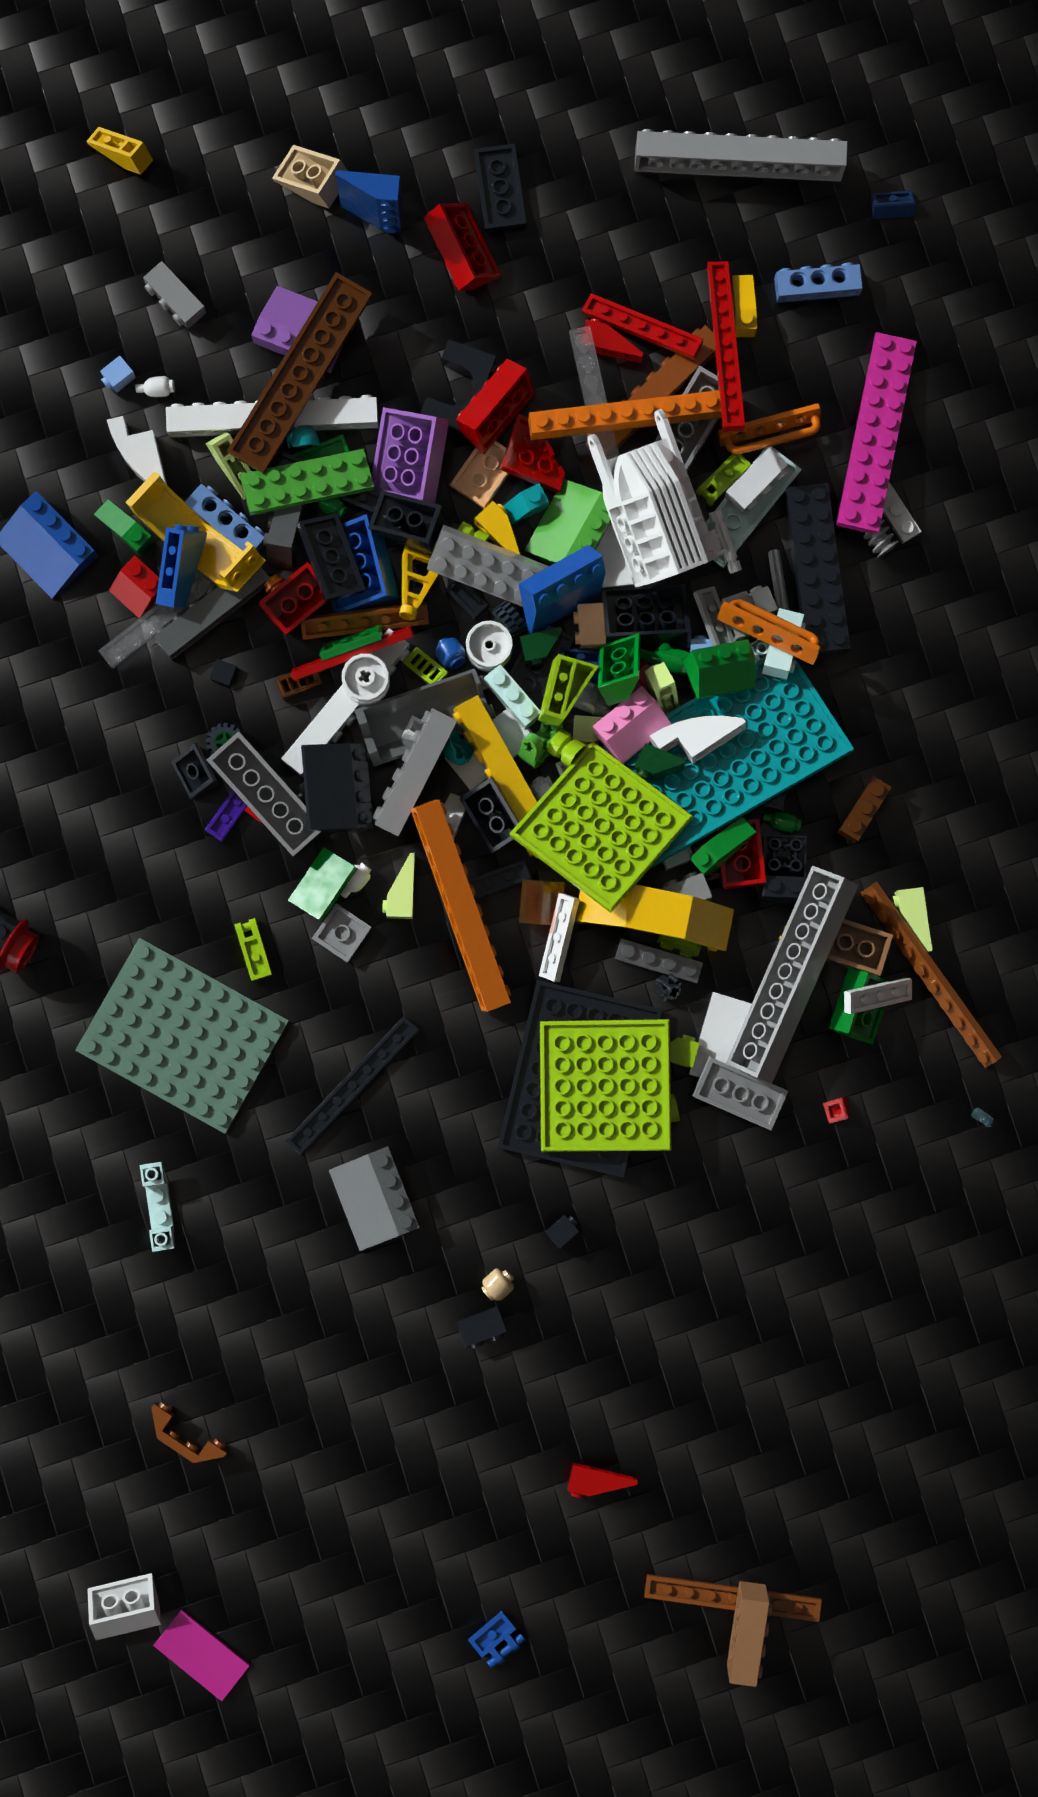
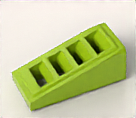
M415 647L403 661L404 665L427 684L443 680L448 676V672L418 647ZM417 654L421 656L414 665L410 663ZM425 660L426 664L420 670L417 669L422 661ZM431 665L433 668L425 675L424 671ZM437 670L439 673L431 680L430 677Z

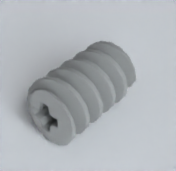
M884 519L881 520L878 535L867 532L864 535V539H871L868 545L870 547L875 546L873 553H880L877 558L887 554L899 542L898 540L891 542L894 534H886L890 527L882 528L881 525L885 522Z

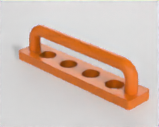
M817 403L746 422L745 431L723 432V429L718 430L720 447L725 446L731 454L739 455L816 434L821 426L820 405ZM812 423V426L809 428L741 446L734 445L738 442Z
M734 599L729 603L723 602L717 617L719 621L814 665L821 647L819 646L818 637L812 632L742 599ZM735 616L741 617L744 622H739ZM755 626H760L763 631H758ZM774 635H779L783 641L777 640ZM793 644L801 646L803 650L796 649Z

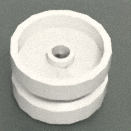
M482 621L469 631L466 639L467 657L478 670L491 672L498 665L505 667L510 661L513 647L512 637L508 629L501 623ZM488 644L490 646L492 644L493 647L488 649L485 645Z
M372 654L356 655L346 662L342 670V683L346 694L352 701L361 705H370L379 702L386 696L390 686V677L386 665L379 657ZM368 677L370 681L365 683L363 678Z

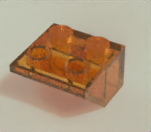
M522 879L519 923L551 925L559 893L564 894L565 882Z

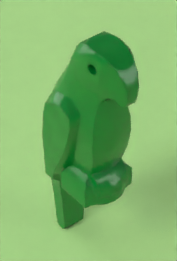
M663 643L658 651L654 652L640 648V658L652 665H659L664 662L671 673L677 675L687 673L683 661L689 652L672 649L667 643Z

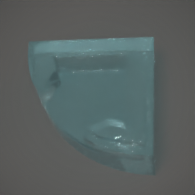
M975 1108L971 1114L972 1117L986 1126H990L994 1120L980 1108Z

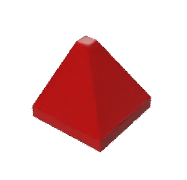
M847 1096L823 1103L829 1124L849 1118Z

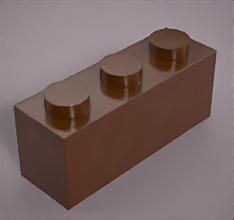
M873 776L837 833L852 843H857L892 787Z

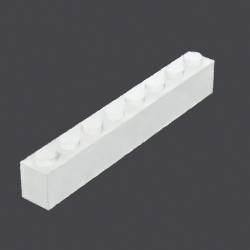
M389 628L384 635L394 631ZM403 640L368 654L379 657L383 661L390 677L395 672V665L398 661H404L409 655L410 651L408 649L410 647L409 643ZM368 677L363 678L365 683L370 681ZM342 684L281 758L282 761L303 778L301 745L336 743L343 734L341 732L346 725L349 727L356 719L354 710L367 705H361L352 701L346 694Z

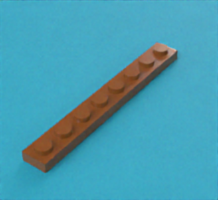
M647 1574L644 1597L735 1610L738 1587ZM767 1591V1593H770V1602H772V1616L819 1622L821 1598Z

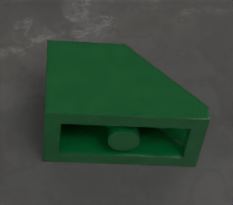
M558 627L520 636L525 664H531V667L542 665L561 638L562 628Z
M645 743L635 763L637 775L645 780H649V778L658 780L684 771L686 767L684 759Z

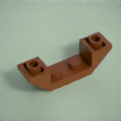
M156 1402L151 1407L157 1439L192 1463L221 1458L229 1451L225 1448L226 1444L217 1438L215 1440L210 1439L201 1452L197 1451L198 1447L190 1441L185 1443L179 1439L180 1435L172 1429L167 1431L165 1429L174 1416L169 1405L164 1402L160 1404Z

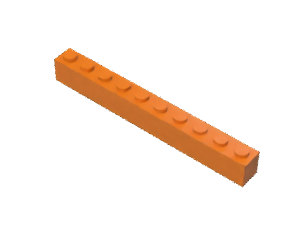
M719 390L529 412L528 422L531 440L657 426L654 412L659 409L665 412L669 424L722 418Z
M438 799L411 808L481 1011L488 1012L511 1003L509 999L511 997L510 990L507 985H504L502 979L504 976L503 970L500 965H497L495 959L497 956L496 950L492 944L490 945L488 939L490 936L489 930L485 924L483 925L481 919L483 915L479 904H476L473 897L475 896V890L472 884H469L466 877L468 876V870L465 864H462L459 857L461 850L453 840L452 835H454L452 825L447 823L445 805L440 803Z

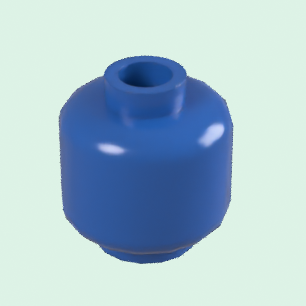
M443 638L437 644L435 655L445 668L457 669L465 663L466 650L456 638Z

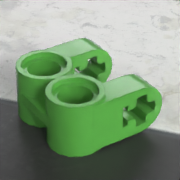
M542 722L536 734L530 733L522 740L518 757L535 769L540 767L546 757L551 756L547 752V746L552 737L559 730L563 729L562 723L558 727Z

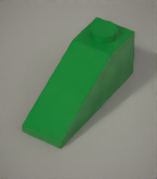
M109 499L94 513V516L140 557L155 542L144 528Z
M742 816L705 843L689 859L702 874L711 876L750 840L757 831Z

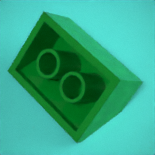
M639 633L600 646L598 689L608 706L628 700L639 680L641 644Z
M748 639L691 650L683 661L697 700L755 688L756 658Z
M848 968L829 1029L873 1045L886 1006L853 1014L845 1013L844 991L888 981L866 971Z

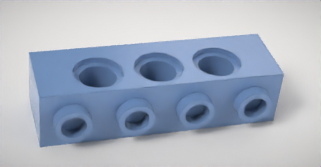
M850 262L834 267L831 264H827L820 268L805 266L800 268V270L784 268L776 272L774 278L777 303L859 296L862 290L860 264L854 265V263ZM834 277H841L844 282L837 283ZM818 278L823 284L817 285L813 282V279ZM798 280L802 283V286L797 287L793 285L792 281Z
M200 484L185 503L209 526L244 551L247 548L245 543L248 541L259 552L264 546L265 533L259 527L253 528L249 525V519L245 515L235 513L232 510L234 507L227 500L221 501L217 497L218 493L212 487L208 486L206 488ZM209 504L217 505L216 509L211 512L207 511L206 507ZM226 517L233 519L229 525L222 524V520ZM245 530L249 532L246 538H238L240 531Z

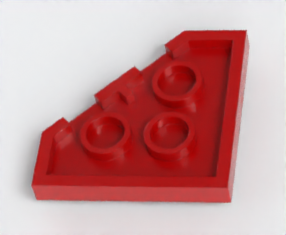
M518 414L515 417L500 470L535 485L540 483L542 488L556 494L561 489L565 475L562 466H559L554 458L555 453L548 440H531L528 417Z

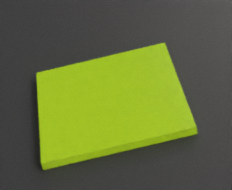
M591 741L510 832V837L611 913L689 824L693 816Z
M669 1019L540 1021L541 1151L672 1150Z

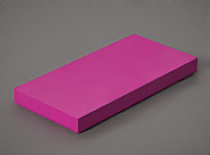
M181 1609L153 1645L220 1701L226 1697L250 1666L247 1661L183 1609Z

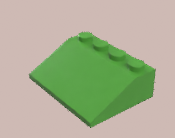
M564 479L560 491L552 499L524 552L551 566L587 545L596 550L611 524L603 493Z

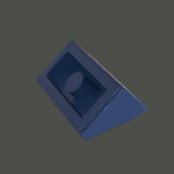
M912 190L871 194L874 219L908 217L915 214L916 203Z

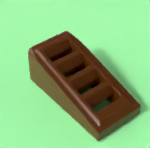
M318 672L312 674L315 682L311 683L308 676L304 677L307 685L303 686L300 679H297L296 682L299 688L296 689L291 681V673L275 679L283 700L286 701L322 685L323 683ZM287 682L291 691L287 692L283 683Z

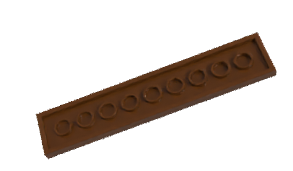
M337 272L334 274L228 448V454L263 474L266 472L372 298L373 294Z

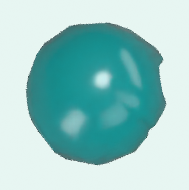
M307 426L294 428L288 434L286 440L288 448L290 446L296 448L309 445L320 446L317 432Z
M459 731L451 732L443 748V754L450 762L457 765H465L473 757V749L465 738L459 737Z

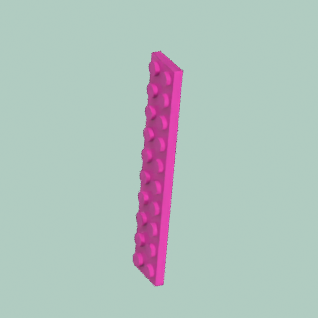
M878 332L875 333L836 526L876 535L879 533L917 341Z

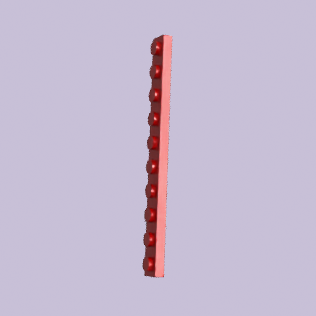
M728 261L707 262L723 432L745 431Z

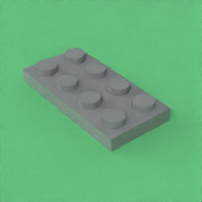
M709 1057L692 1096L772 1130L788 1091Z

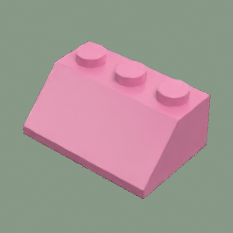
M641 686L630 695L628 700L621 702L593 725V730L597 739L622 764H625L643 749L645 743L649 744L651 742L650 735L671 725L656 700Z

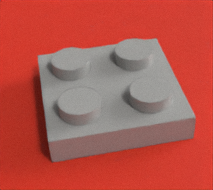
M336 903L312 939L348 963L372 927Z

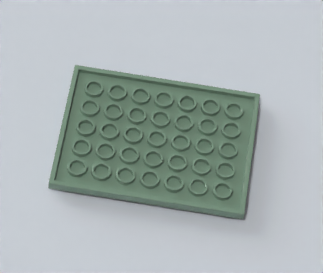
M139 938L75 1051L226 1134L289 1020Z

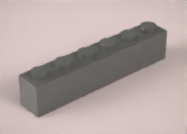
M260 567L238 592L213 586L206 592V596L203 599H197L189 606L190 609L185 613H178L172 619V623L168 626L163 625L156 631L154 638L171 660L175 659L265 588L264 583L270 577Z

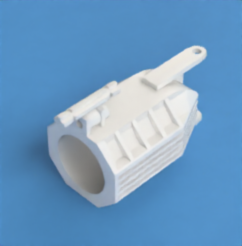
M662 409L654 412V419L662 440L612 459H606L601 443L595 434L588 436L590 451L603 484L605 506L635 587L651 584L705 564L722 554L725 561L729 563L727 566L730 574L742 570L739 560H736L737 554L726 523L722 521L721 509L709 513L711 522H714L715 525H713L714 529L709 531L707 529L671 426Z

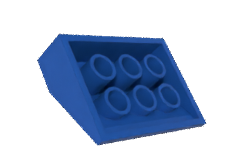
M336 170L335 175L341 207L386 233L401 232L403 202L400 176Z
M37 491L18 508L0 531V546L52 599L98 557L95 550Z
M366 514L342 524L366 590L362 594L331 601L333 613L359 610L399 598L385 537L368 529L372 515Z
M587 545L518 584L529 634L537 633L576 611L578 604H588L600 597L606 574L603 555Z

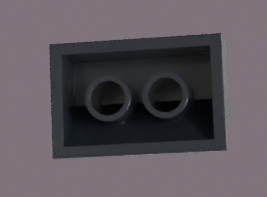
M493 776L459 798L491 853L503 850L516 841L510 837V832L520 821Z

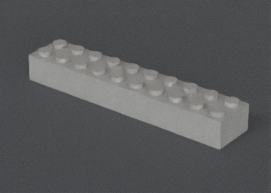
M645 129L637 132L634 172L841 182L846 168L847 141H842L838 138L821 140L817 137L800 139L796 136L779 138L775 135L758 137L754 134L737 136L733 133L716 135L713 132L696 134L692 131L675 133L671 130L654 132L653 130Z
M811 867L726 1064L772 1084L856 893L858 884L818 867Z

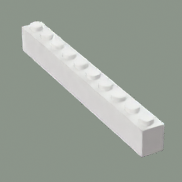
M362 395L360 398L341 396L339 399L320 397L318 400H309L291 431L300 426L311 427L315 431L378 428L377 398L371 395ZM235 401L234 404L214 402L213 405L193 403L192 406L172 404L171 407H166L167 434L169 438L215 436L222 433L237 435L257 401L255 403Z

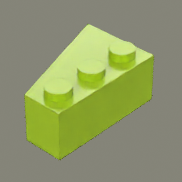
M558 654L552 661L538 721L559 727L599 666Z

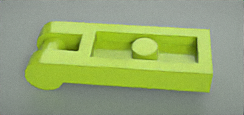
M732 454L695 493L699 497L702 496L706 500L705 503L711 507L749 469L751 463L741 454ZM710 486L716 490L713 494L707 490Z
M250 919L249 922L241 924V922L234 924L251 981L271 976L272 971L256 919ZM252 930L253 936L246 938L244 932Z

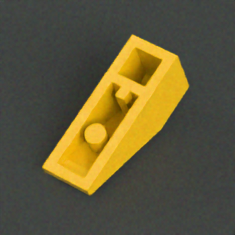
M98 127L86 141L88 145L124 169L140 175L153 161L143 142Z
M732 275L736 337H755L757 331V311L753 275Z
M492 501L475 517V525L481 531L489 534V539L495 545L520 555L509 518L506 515V509L501 504L497 505Z

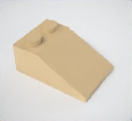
M293 145L272 179L308 201L330 208L339 194L335 175L336 170H348L340 159Z

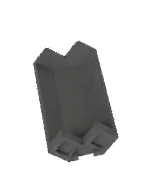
M474 668L355 709L354 712L373 766L403 757L406 749L411 750L414 742L401 737L412 715L422 720L426 710L430 712L433 708L453 718V709L456 706L478 695L493 721L492 717L496 715L492 704L488 705L482 689L486 685L482 675L478 676ZM457 723L452 732L459 731V737H462L465 732L461 724L457 725Z

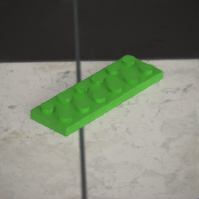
M364 449L268 468L264 474L259 471L240 474L250 516L374 490Z

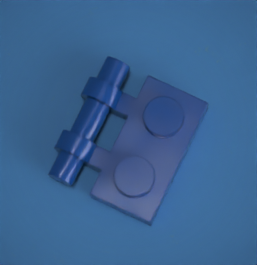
M500 1611L473 1634L468 1641L482 1658L487 1653L493 1656L487 1661V1664L492 1669L497 1664H502L505 1661L504 1658L512 1651L516 1652L526 1639L521 1633L515 1638L510 1635L516 1630V1627L506 1614ZM505 1639L508 1644L498 1651L495 1647Z

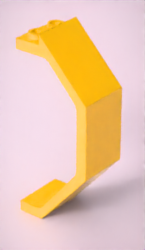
M155 471L126 501L132 512L162 541L165 539L166 527L175 528V524L200 527L199 531L207 532L197 571L222 589L238 592L266 561L248 541L245 543L247 548L243 551L209 526L166 485L161 476Z
M635 885L610 913L580 890L578 898L580 901L574 923H591L635 929L687 940L707 946V950L726 951L734 909L690 895Z

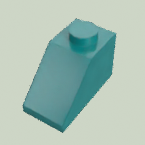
M540 483L517 494L503 507L507 511L506 515L509 518L510 525L513 526L547 509L549 501Z

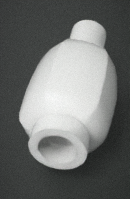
M166 376L152 377L147 379L144 384H136L135 386L136 393L145 392L150 397H166L170 393L175 392L174 380H169Z
M363 862L360 865H354L357 871L340 894L344 898H347L351 892L361 890L369 881L371 869Z

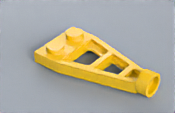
M404 546L402 553V606L399 616L405 620H415L417 609L437 578L438 573L430 570L426 576L413 573L412 561L415 559L428 564L432 554ZM410 580L423 584L419 595L409 592Z

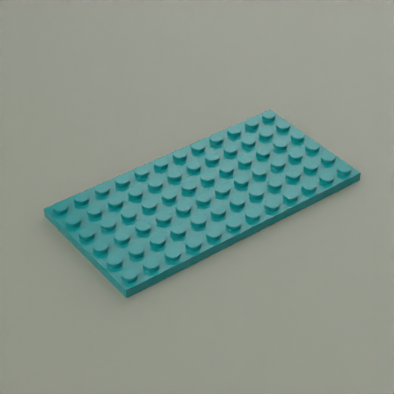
M794 656L792 659L796 661L794 672L788 674L787 680L762 674L766 660L765 657L756 663L754 689L699 700L696 697L666 714L671 725L683 720L703 716L738 717L746 721V730L694 764H692L678 744L667 752L685 760L686 767L684 771L658 780L650 778L645 780L693 816L689 824L650 869L854 752L853 746ZM605 749L606 752L612 755L608 749ZM641 751L624 764L636 774L635 763Z

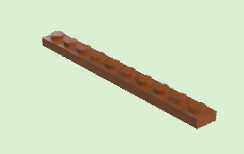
M876 881L863 890L861 895L866 903L869 904L888 933L893 934L892 939L911 963L915 972L926 984L940 1007L948 1015L953 1025L963 1036L965 1042L973 1050L978 1060L986 1068L1001 1059L1000 1053Z

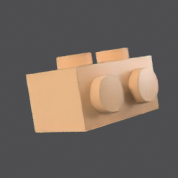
M603 603L578 604L577 612H573L574 624H578V632H575V645H579V649L600 650V646L606 644Z

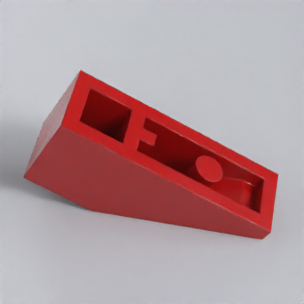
M586 319L580 350L642 363L643 352L608 324L603 323L602 320Z
M573 1462L567 1490L571 1492V1496L584 1498V1495L592 1496L637 1485L638 1480L636 1477Z

